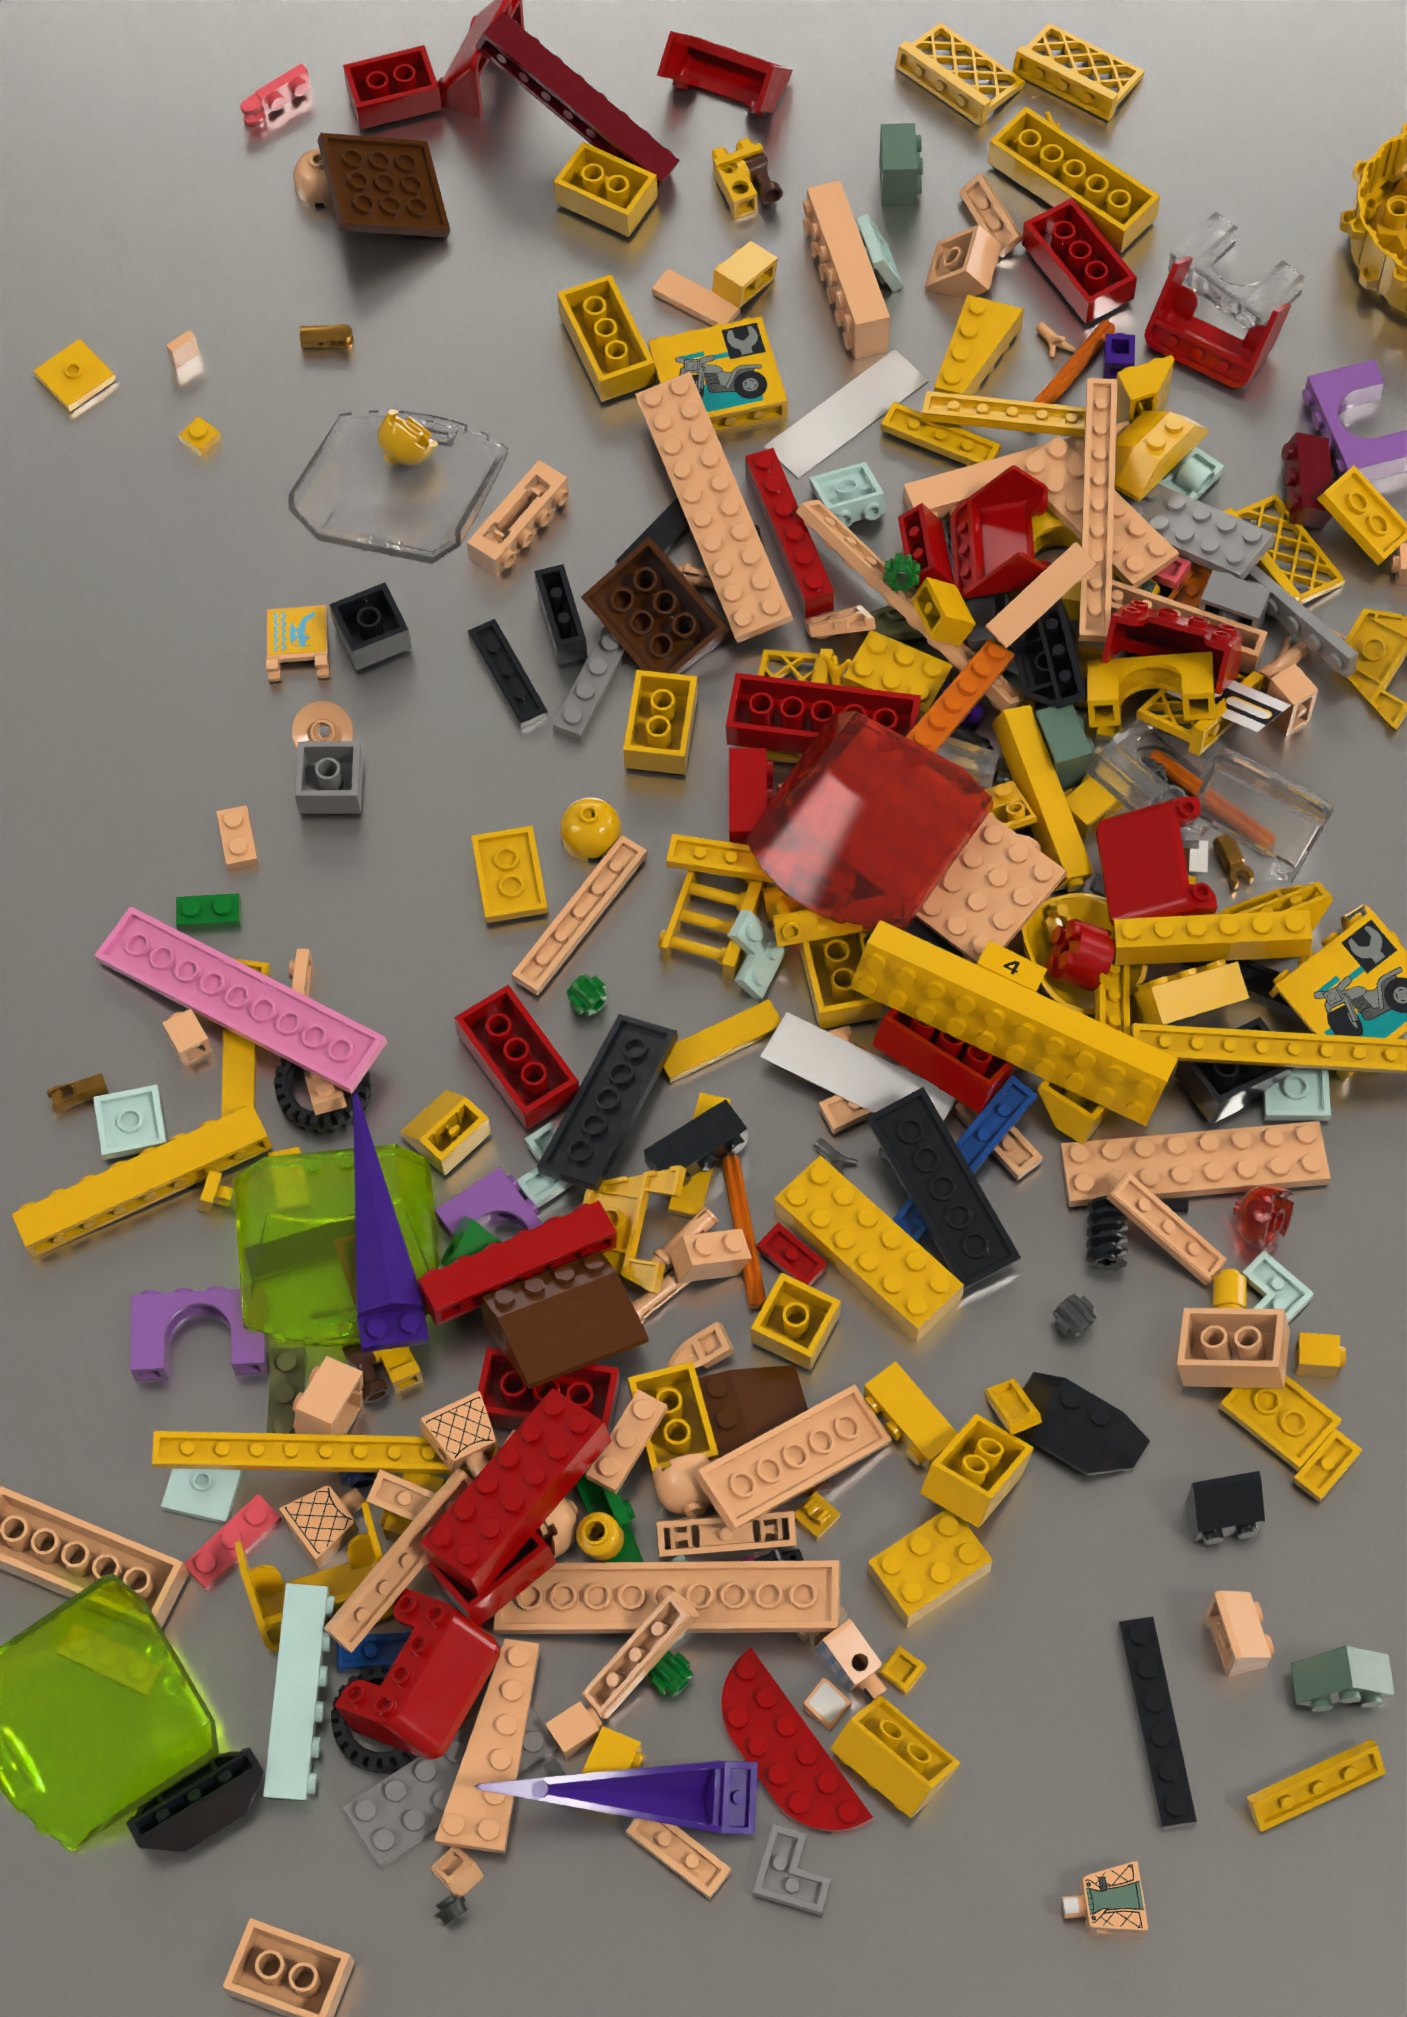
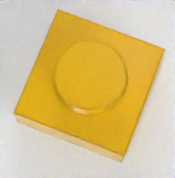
M199 416L178 435L182 444L201 457L221 439L220 431Z

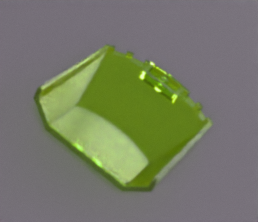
M397 1144L374 1146L418 1284V1278H421L427 1271L434 1268L441 1269L430 1161L428 1158ZM354 1148L261 1158L233 1179L244 1328L253 1333L260 1331L272 1335L273 1340L284 1342V1339L303 1341L304 1346L331 1347L360 1344L356 1312ZM424 1305V1311L426 1316L427 1314H429V1312Z
M115 1574L101 1577L0 1646V1790L19 1813L23 1812L36 1824L35 1828L43 1835L49 1834L61 1842V1846L71 1851L76 1850L219 1756L216 1725L212 1714L146 1601Z

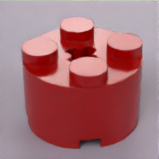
M1076 918L1069 920L1064 926H1056L1051 937V942L1054 944L1051 956H1049L1045 963V968H1047L1046 974L1051 975L1057 981L1086 991L1096 990L1101 984L1097 979L1101 973L1107 974L1112 965L1115 953V940L1111 939L1109 935L1113 933L1110 930Z

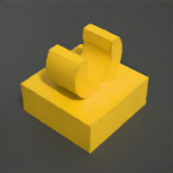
M209 1170L197 1210L210 1213L213 1202L219 1206L229 1208L234 1189L219 1185L221 1173Z
M815 1491L794 1512L795 1522L818 1541L839 1520L840 1513Z

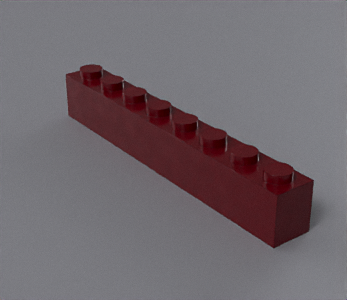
M503 11L482 33L475 48L592 146L656 174L657 189L677 166L680 160L669 149L664 148L648 131L639 127L625 112L620 111L608 101L604 94L595 90L581 75L570 69L563 63L560 57L551 53L537 38L531 36Z

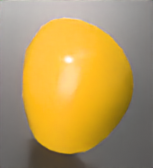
M1070 893L1046 899L1021 929L1026 958L1045 967V963L1049 956H1051L1054 945L1051 942L1054 929L1058 925L1064 926L1069 920L1074 918L1110 930L1113 933L1114 927L1109 921L1106 898L1090 893ZM1148 964L1130 965V995L1137 993V986L1141 985L1145 980ZM1045 973L1039 987L1048 997L1082 1014H1095V990L1090 992L1057 981L1051 975Z

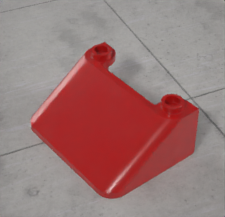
M494 0L477 16H473L470 30L444 78L440 77L438 80L441 107L481 119L483 107L479 78L489 59L477 50L475 46L482 33L502 11L510 18H513L525 30L522 0Z
M1016 465L1010 466L960 503L951 515L950 530L954 585L957 586L963 599L1024 590L1052 564L1047 560L1040 562L1035 560L1032 517L1043 515L1048 508V486Z
M1178 797L1103 819L1097 826L1096 839L1108 917L1113 927L1114 919L1213 915L1217 911L1216 896L1207 884L1201 882L1189 884L1180 828L1186 827L1187 823L1195 821L1201 811L1199 797Z

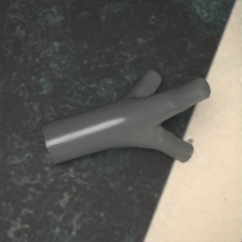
M819 1138L813 1145L843 1176L842 1166L844 1164L856 1166L858 1163L857 1159H852L839 1153L823 1138Z

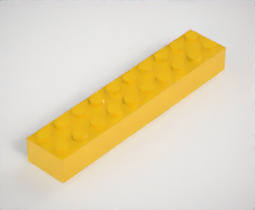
M881 920L866 943L850 985V989L933 1026L940 1031L1144 1126H1147L1178 1060L1177 1057Z

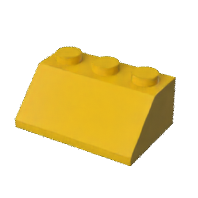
M881 1695L849 1719L830 1748L845 1765L853 1768L866 1780L868 1785L881 1792L893 1803L896 1809L905 1813L910 1818L927 1805L961 1764V1762Z

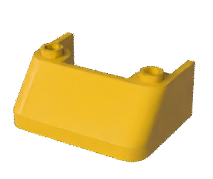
M368 1502L361 1503L368 1532L355 1536L348 1543L347 1555L349 1562L294 1580L283 1582L280 1571L272 1565H260L250 1568L242 1542L234 1543L240 1573L263 1643L268 1649L279 1651L286 1583L328 1586L330 1589L329 1595L335 1596V1615L382 1559L383 1552ZM395 1601L378 1621L386 1619L393 1614ZM327 1616L326 1624L331 1620L332 1617Z

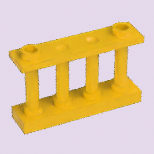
M688 870L667 931L662 930L658 939L657 948L661 949L662 961L668 963L672 950L676 949L718 961V964L722 965V977L735 980L744 951L731 939L728 947L723 946L721 949L680 938L677 935L682 922L726 933L728 937L736 921L732 919L730 922L687 910L691 895L736 906L738 911L750 910L757 916L763 899L762 889L767 887L768 882L744 879L749 884L747 892L736 894L696 883L700 872Z
M859 874L857 875L854 895L790 885H779L762 889L767 922L773 921L777 947L872 930L880 920L883 922L903 921L899 893L885 895Z

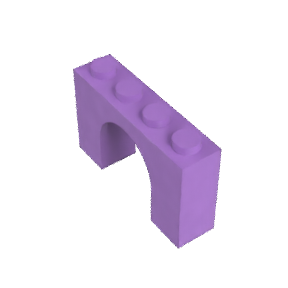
M1375 359L1310 375L1307 377L1305 389L1302 390L1304 404L1307 407L1310 406L1313 413L1312 420L1315 429L1320 430L1323 437L1329 438L1330 455L1333 459V469L1337 478L1344 475L1352 466H1355L1369 482L1407 472L1406 430L1376 438H1363L1347 431L1338 417L1348 408L1381 400L1385 381Z
M500 1167L435 1209L437 1223L450 1240L464 1216L473 1219L484 1228L496 1223H508L522 1230H532L543 1225L537 1217L540 1213L536 1205L530 1198L524 1200L518 1192L521 1188L512 1174L506 1176Z
M254 1284L242 1285L240 1289L212 1286L205 1291L179 1288L170 1293L145 1290L141 1294L131 1295L130 1371L135 1381L169 1379V1345L171 1337L181 1323L199 1315L217 1317L226 1322L231 1328V1366L235 1376L269 1374V1299L265 1287H259Z

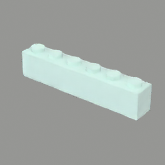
M286 1583L263 1794L265 1798L308 1801L309 1794H315L317 1773L311 1772L312 1758H319L321 1737H315L316 1722L322 1723L324 1714V1701H318L320 1687H326L328 1666H322L323 1651L330 1652L331 1636L323 1628L326 1626L327 1616L333 1617L335 1596L329 1595L330 1589L328 1586Z

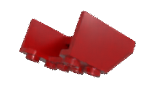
M1131 600L1130 604H1124L1111 616L1101 662L1108 663L1122 650L1142 656L1212 651L1214 675L1218 676L1214 693L1221 694L1238 677L1241 665L1242 635L1237 632L1238 628L1232 625L1220 624L1215 626L1208 624V620L1202 617L1190 616L1185 618L1178 616V612L1168 608L1156 610L1148 608V604L1143 601Z
M405 1588L393 1605V1615L400 1624L413 1628L381 1686L364 1680L354 1681L345 1687L334 1706L353 1732L418 1757L434 1760L444 1755L497 1663L500 1657V1646L489 1632L450 1604Z

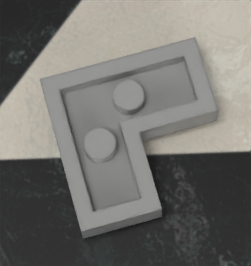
M773 1824L753 1895L822 1915L831 1878L798 1868L807 1838L806 1833Z

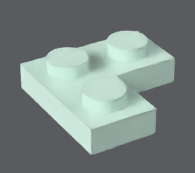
M741 910L728 934V937L747 954L734 981L753 999H762L789 946L777 947L775 933L750 910Z
M552 1122L525 1138L526 1146L538 1162L557 1130ZM537 1167L516 1180L522 1194L526 1199L530 1198L537 1208L574 1185L539 1174Z
M1263 1251L1241 1274L1247 1278V1283L1264 1297L1253 1309H1285L1288 1323L1314 1296V1293L1266 1251Z

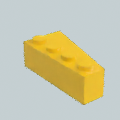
M967 294L936 379L934 392L974 396L984 378L989 376L994 369L997 360L1001 355L1005 354L1010 342L1022 330L1024 309Z

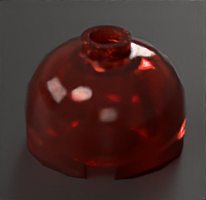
M1263 1184L1257 1185L1249 1190L1243 1198L1237 1199L1233 1208V1215L1236 1216V1226L1239 1235L1246 1243L1270 1253L1277 1249L1279 1245L1273 1242L1279 1232L1285 1237L1292 1219L1294 1202L1288 1200V1196L1293 1195L1292 1191L1275 1185Z

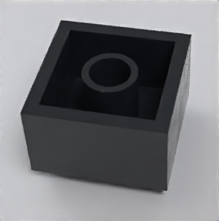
M386 582L329 604L333 624L355 670L412 649L409 629Z

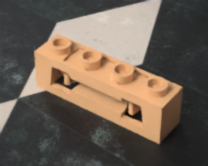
M538 460L467 541L469 559L496 576L504 568H509L522 547L526 548L531 543L535 532L549 522L554 510L558 506L564 505L569 497L567 476ZM532 498V503L529 505L528 501ZM508 531L509 535L504 539L505 533Z
M792 1509L771 1510L732 1533L719 1514L655 1520L659 1557L797 1546L795 1517Z

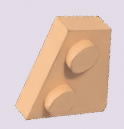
M862 605L803 619L805 631L811 638L815 637V639H825L836 634L876 629L874 617Z

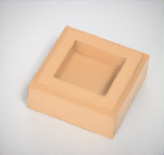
M190 330L166 345L170 363L176 369L200 354L196 336Z

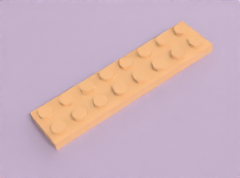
M1319 1121L1086 1141L1083 1145L1079 1142L1061 1143L1060 1146L1069 1207L1088 1206L1091 1200L1108 1196L1127 1172L1132 1174L1159 1199L1329 1185L1331 1179Z

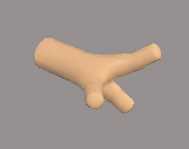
M1045 322L1039 323L1036 327V331L1048 342L1050 348L1049 357H1055L1056 347L1073 353L1077 351L1078 348L1065 341V336L1057 335Z

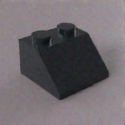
M1260 1471L1193 1482L1191 1484L1185 1507L1194 1543L1204 1541V1544L1207 1545L1222 1542L1225 1539L1224 1537L1234 1535L1244 1539L1253 1537L1258 1534V1531H1261L1265 1522Z

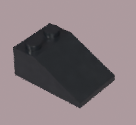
M1261 1017L1236 1028L1241 1030L1271 1031ZM1179 1061L1174 1076L1208 1121L1213 1124L1239 1111L1296 1068Z

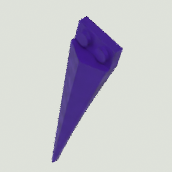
M355 1092L353 1095L356 1312L361 1351L364 1353L429 1344L423 1299L358 1094Z
M714 1760L479 1783L474 1787L478 1790L715 1833L755 1835L758 1762Z

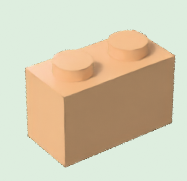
M1295 663L1287 669L1280 668L1270 677L1266 693L1291 705L1272 720L1285 736L1310 721L1319 690Z
M743 1229L684 1235L669 1253L678 1283L738 1276L752 1258Z

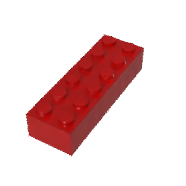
M735 673L725 725L727 745L767 748V750L838 759L868 723L900 745L919 722L921 695Z
M552 1388L421 1540L420 1545L427 1559L480 1597L612 1442L605 1423Z

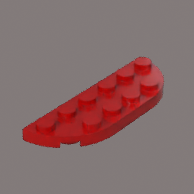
M750 1647L732 1666L722 1691L723 1723L729 1739L745 1762H758V1781L780 1811L800 1826L807 1829L842 1833L858 1829L873 1821L871 1813Z

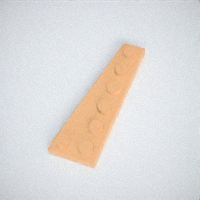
M511 1639L504 1640L500 1657L495 1665L435 1836L436 1844L505 1854L515 1796L478 1790L474 1786L479 1783L518 1780L540 1650L539 1643Z

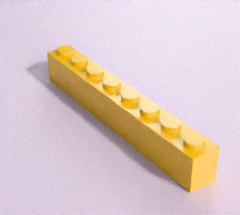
M253 1104L240 1106L230 1111L227 1116L218 1120L204 1122L198 1129L192 1132L175 1135L168 1143L157 1148H147L135 1158L116 1162L108 1170L100 1174L85 1176L78 1184L67 1189H57L43 1200L26 1203L11 1215L26 1249L31 1257L35 1258L207 1179L209 1170L220 1173L272 1149V1145Z

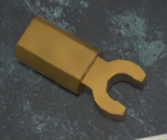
M1229 832L1215 838L1213 846L1225 870L1230 872L1229 883L1233 889L1238 888L1239 880L1237 876L1240 875L1246 877L1249 884L1253 883L1254 872L1249 866L1244 865L1245 859L1232 833Z

